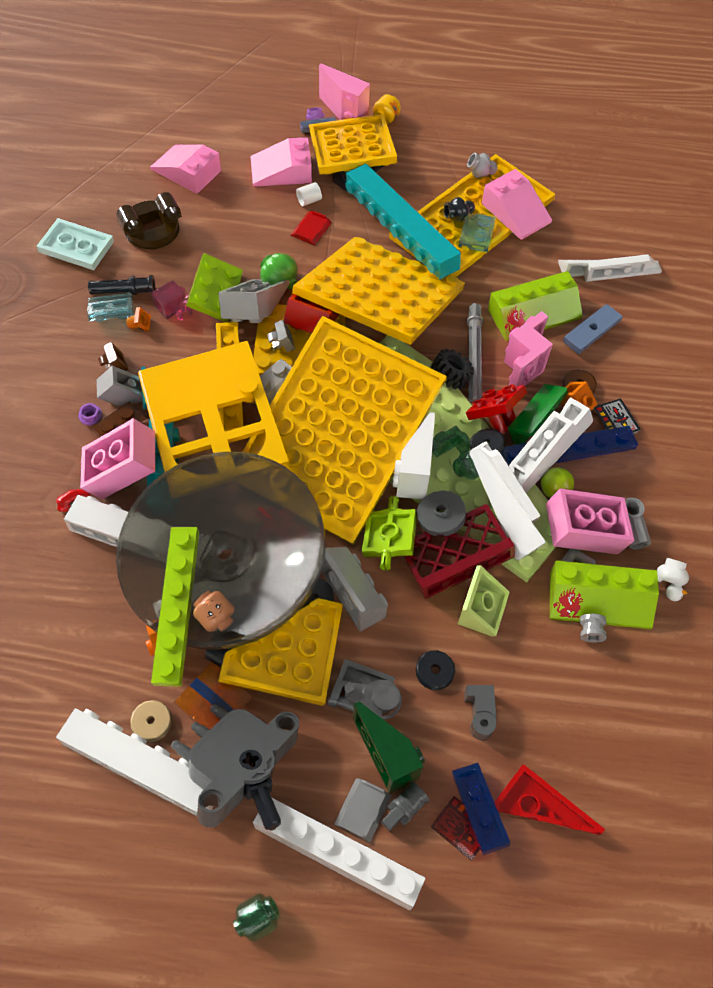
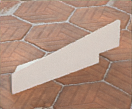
M649 255L604 260H558L562 272L568 271L572 277L584 276L586 282L662 273L659 262Z
M487 442L473 448L469 454L499 523L507 538H510L515 546V559L520 560L546 543L533 525L540 517V514L502 455L496 449L492 451Z

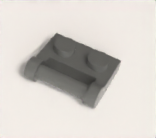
M345 659L328 705L334 708L339 706L354 712V704L341 696L342 690H345L348 682L369 684L376 680H387L394 683L395 677Z

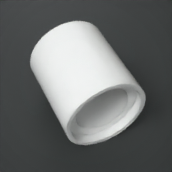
M316 182L296 189L297 199L301 206L322 199L320 187Z

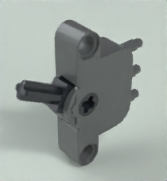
M213 704L210 711L220 721L210 730L204 725L194 722L191 729L201 739L192 749L178 740H175L171 745L177 754L189 762L190 778L203 789L198 797V821L205 827H216L246 797V800H254L264 828L270 831L275 830L281 825V819L270 795L273 785L272 775L274 766L297 741L299 719L292 712H281L267 725L246 710L236 709L228 712L224 708ZM215 806L216 809L208 810L206 809V807Z

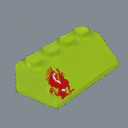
M568 271L492 292L488 305V311L505 341L510 339L509 335L516 327L520 328L529 317H535L541 311L548 316L544 330L582 319L583 316L578 286Z
M555 561L549 573L550 619L580 622V617L583 615L600 614L606 617V625L643 629L653 628L659 596L657 570Z

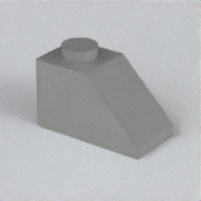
M111 366L97 379V398L114 405H125L129 401L132 404L143 403L142 386L139 376Z

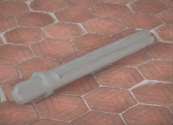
M476 303L469 306V318L466 321L469 326V362L474 367V374L469 380L470 404L482 397V325L484 324V319L482 318L481 305Z

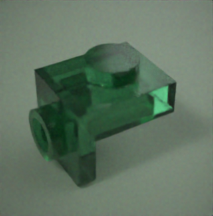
M457 426L445 432L441 431L433 438L432 453L436 458L454 447L457 448L462 456L468 454L470 439Z

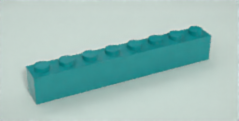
M367 164L346 173L347 182L345 185L347 191L350 194L352 193L358 202L363 204L370 214L374 215L381 225L385 226L395 238H398L404 247L409 249L416 259L427 267L430 273H433L440 280L460 269L461 252Z

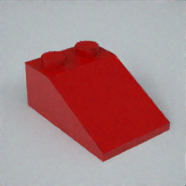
M293 294L287 302L284 322L293 329L303 330L312 334L322 316L336 322L339 313Z

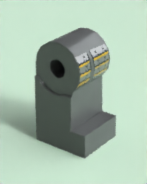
M467 685L464 690V702H472L473 713L470 732L476 739L486 740L496 728L494 685Z

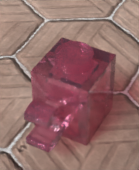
M173 280L151 292L154 307L166 320L176 315L177 319L182 321V312L184 311L192 315V308L186 306L187 292Z

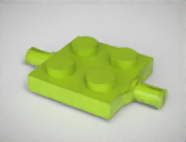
M392 496L389 497L387 509L373 511L365 527L362 547L363 556L381 557L380 569L385 570V568L389 570L391 568V557L413 555L417 513L415 509H399V498L396 496L394 498Z

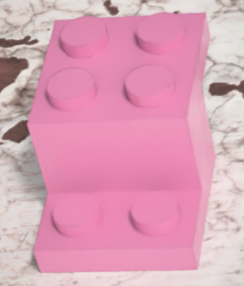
M542 311L535 317H529L524 325L520 328L516 327L509 335L510 339L505 349L506 355L504 358V363L513 369L509 377V385L514 384L515 387L526 386L545 370L553 344L542 336L548 316Z

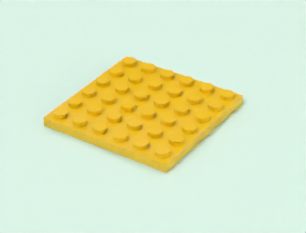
M354 237L294 284L292 293L411 345L463 290L465 282L460 281L455 276H445L439 280L419 261L407 259L399 253L384 249L380 245H374L366 242L363 238Z

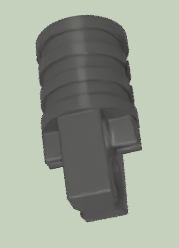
M412 781L409 787L387 806L391 812L382 820V825L389 832L399 822L405 826L413 818L412 816L425 803L427 804L430 801L429 797Z

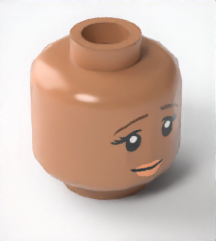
M208 590L193 604L195 607L193 616L208 632H213L217 629L222 632L234 621L231 616L235 611V607L220 591L211 592Z

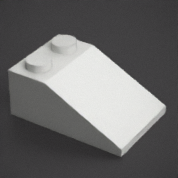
M429 413L402 450L401 460H396L393 487H397L396 497L423 500L427 494L431 469L435 413Z

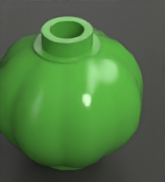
M275 253L266 256L261 262L260 278L263 282L274 285L284 280H289L288 290H292L293 285L298 282L296 280L298 272L297 263L291 256Z

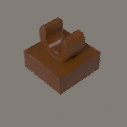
M112 342L105 345L106 354L98 358L100 366L105 365L106 371L111 366L124 371L129 370L123 353Z

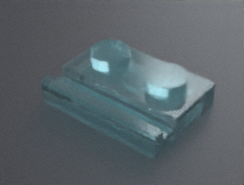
M469 212L468 216L465 217L458 247L465 245L468 246V249L488 252L496 217L477 213L476 215H470Z
M131 293L88 298L87 315L89 321L102 322L111 318L124 319L128 316H133Z

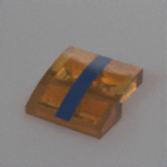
M210 662L174 701L192 721L204 725L209 730L220 721L210 711L213 704L230 712L236 709H243L253 698L242 687L218 682L221 669L213 662Z

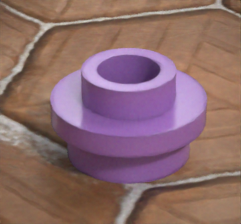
M320 107L310 108L307 110L306 119H321L325 114Z
M93 403L83 405L78 414L81 423L87 426L96 424L103 416L101 409Z

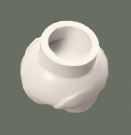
M667 558L665 564L657 568L658 582L666 581L672 583L666 589V596L671 601H679L683 595L687 594L682 588L689 581V574L685 570L687 563Z

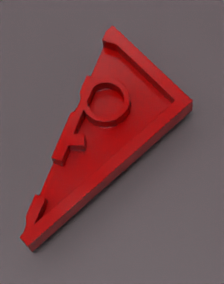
M524 764L521 765L490 807L493 811L595 835H601L605 831V828Z

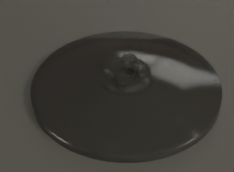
M217 452L201 455L182 462L154 480L142 492L129 510L122 525L116 553L117 575L124 597L136 615L151 630L158 633L171 527H197L200 532L186 647L218 650L243 646L257 641L283 626L299 611L311 595L319 579L325 558L326 540L323 519L318 505L307 486L292 471L264 456L245 452ZM228 549L232 551L228 559H219V555L223 550ZM208 590L211 592L220 591L235 607V611L231 616L234 621L222 632L219 629L208 632L193 616L195 609L193 604Z

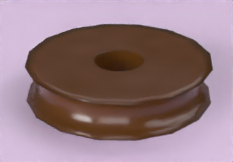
M580 369L568 372L562 384V387H565L569 382H587L593 394L597 386L593 375Z

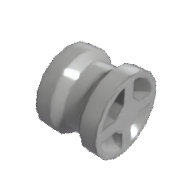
M586 614L580 617V624L583 626V630L580 632L581 640L598 643L607 639V633L604 630L606 625L605 616Z

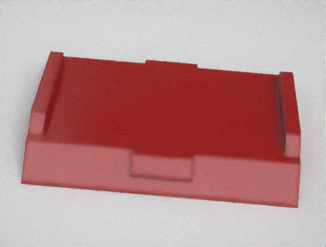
M312 210L304 216L290 236L315 246L332 222L326 215Z

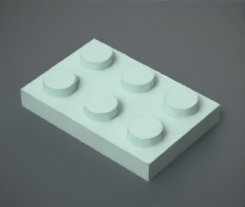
M57 218L38 243L37 249L40 253L95 270L114 243L112 235Z

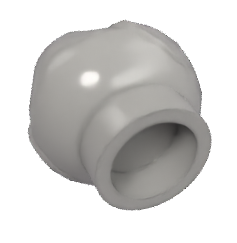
M474 152L467 162V167L471 169L472 174L476 178L495 174L498 169L497 164L490 160V156L486 153L478 154Z

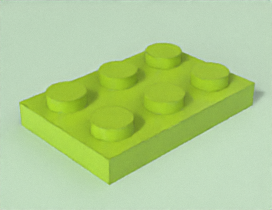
M203 253L186 306L227 322L229 319L221 318L218 292L239 285L243 270Z

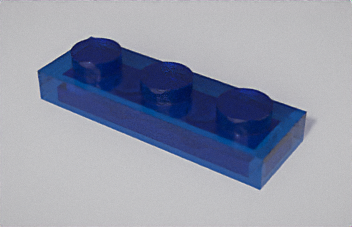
M479 763L452 771V777L482 855L484 856L509 847L511 842Z

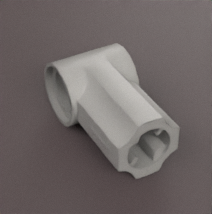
M628 498L625 502L627 510L633 513L632 515L628 512L634 542L628 548L637 550L649 546L651 540L643 517L645 511L643 502L637 498Z

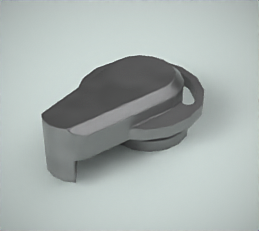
M376 680L369 684L348 682L345 687V698L348 702L354 704L360 701L383 720L394 717L401 707L402 696L399 689L394 683L387 680ZM397 707V709L391 715L384 717L382 716L384 714H388L391 710Z

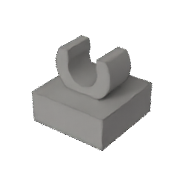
M283 320L276 322V331L270 332L267 335L269 342L273 344L274 349H279L283 346L287 352L294 350L295 346L291 331Z

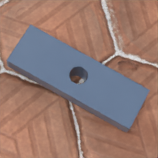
M606 304L564 336L563 342L580 354L617 325L623 316Z

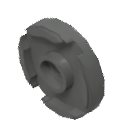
M444 490L432 492L419 503L417 509L419 524L430 535H451L459 531L465 523V503L460 496L453 492Z

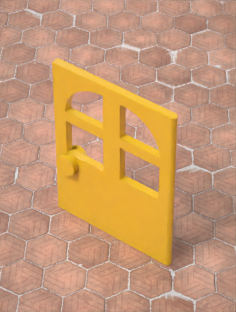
M248 341L138 372L172 499L289 465ZM243 401L247 403L256 402L261 422L224 431L218 411L219 408ZM202 414L208 437L171 447L165 424ZM266 433V440L259 454L248 463L236 468L228 443ZM212 448L219 473L210 475L190 473L182 469L174 459Z

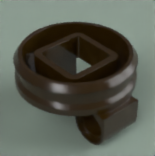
M169 192L159 194L155 201H143L133 206L123 205L116 212L118 223L127 240L136 247L148 250L159 249L170 244L179 233L178 218L182 217L181 210ZM156 219L160 220L162 226L143 231L142 224Z

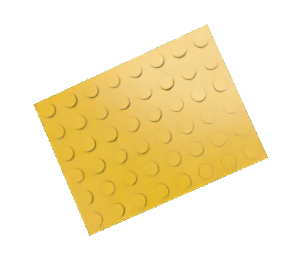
M322 316L270 404L289 465L236 480V482L276 504L290 509L302 518L354 545L394 474L396 460H401L402 450L421 426L447 380V376ZM266 433L250 438L235 463L236 468L248 463L259 454L264 446Z

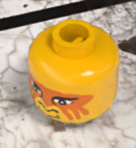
M392 95L382 96L373 106L374 115L384 114L387 124L391 123L401 111L398 99Z

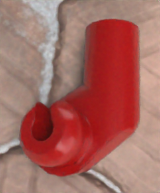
M83 489L68 490L57 497L55 502L57 503V510L59 512L69 511L71 508L70 502L75 501L78 495L87 498L91 496V493Z

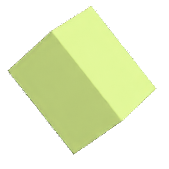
M482 566L476 567L458 625L489 636H496L510 592Z

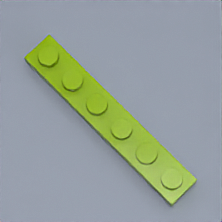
M171 527L151 684L154 686H182L200 532L197 527Z

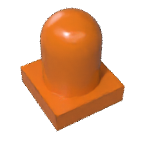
M138 307L136 308L135 315L129 316L126 319V325L130 329L140 327L144 331H149L151 315Z

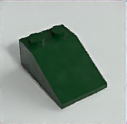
M360 701L354 703L353 721L388 793L391 794L409 785L412 781L419 780L424 767L422 763L425 762L419 747H414L410 739Z

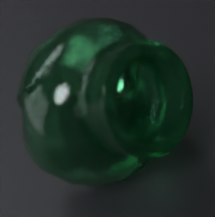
M471 450L464 451L453 462L454 473L458 477H465L469 480L477 479L479 474L469 454Z

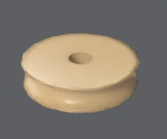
M155 700L145 701L132 712L130 719L131 729L134 734L144 738L147 742L159 741L170 731L172 715L168 707L162 702ZM149 719H155L154 723L148 724Z

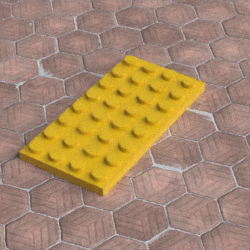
M495 154L490 158L498 166L495 174L476 178L470 172L420 209L418 213L461 252L460 269L447 275L457 277L513 233L482 205L486 184L516 169L530 181L544 207L554 200L555 193ZM456 197H460L464 201H472L475 204V211L466 216L464 221L460 223L454 222L452 219H446L444 216V204L451 202ZM389 232V239L394 241L396 244H398L400 247H402L404 250H406L408 253L415 257V255L409 249H406L404 247L403 243L398 238H395L392 235V233Z

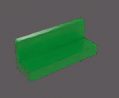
M544 384L508 427L514 445L522 447L526 440L537 432L567 395L568 390L566 387Z

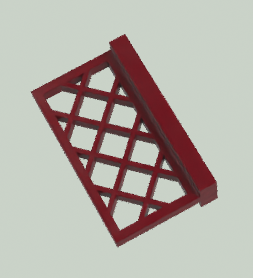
M487 504L466 513V520L463 526H466L467 530L464 536L456 534L448 536L439 535L445 537L442 547L429 544L434 535H430L427 532L415 536L414 545L423 547L419 557L408 555L404 556L425 599L472 578L477 566H482L487 571L515 558L513 542L510 538H507ZM483 513L489 519L486 526L474 523L475 518ZM471 528L484 531L481 541L468 538ZM488 533L499 535L502 540L494 545L485 542ZM449 538L462 542L459 551L446 548ZM466 543L479 546L477 553L472 555L462 552ZM427 549L439 552L436 562L423 559ZM443 554L456 557L455 562L449 566L440 563ZM421 564L434 567L432 573L421 578L418 573Z

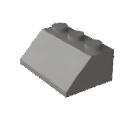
M347 547L324 548L321 550V573L332 587L341 604H343L344 609L359 632L386 618L388 603L383 594H378L374 589L375 585L371 576L368 573L364 574L360 568L361 563L357 555L351 554Z

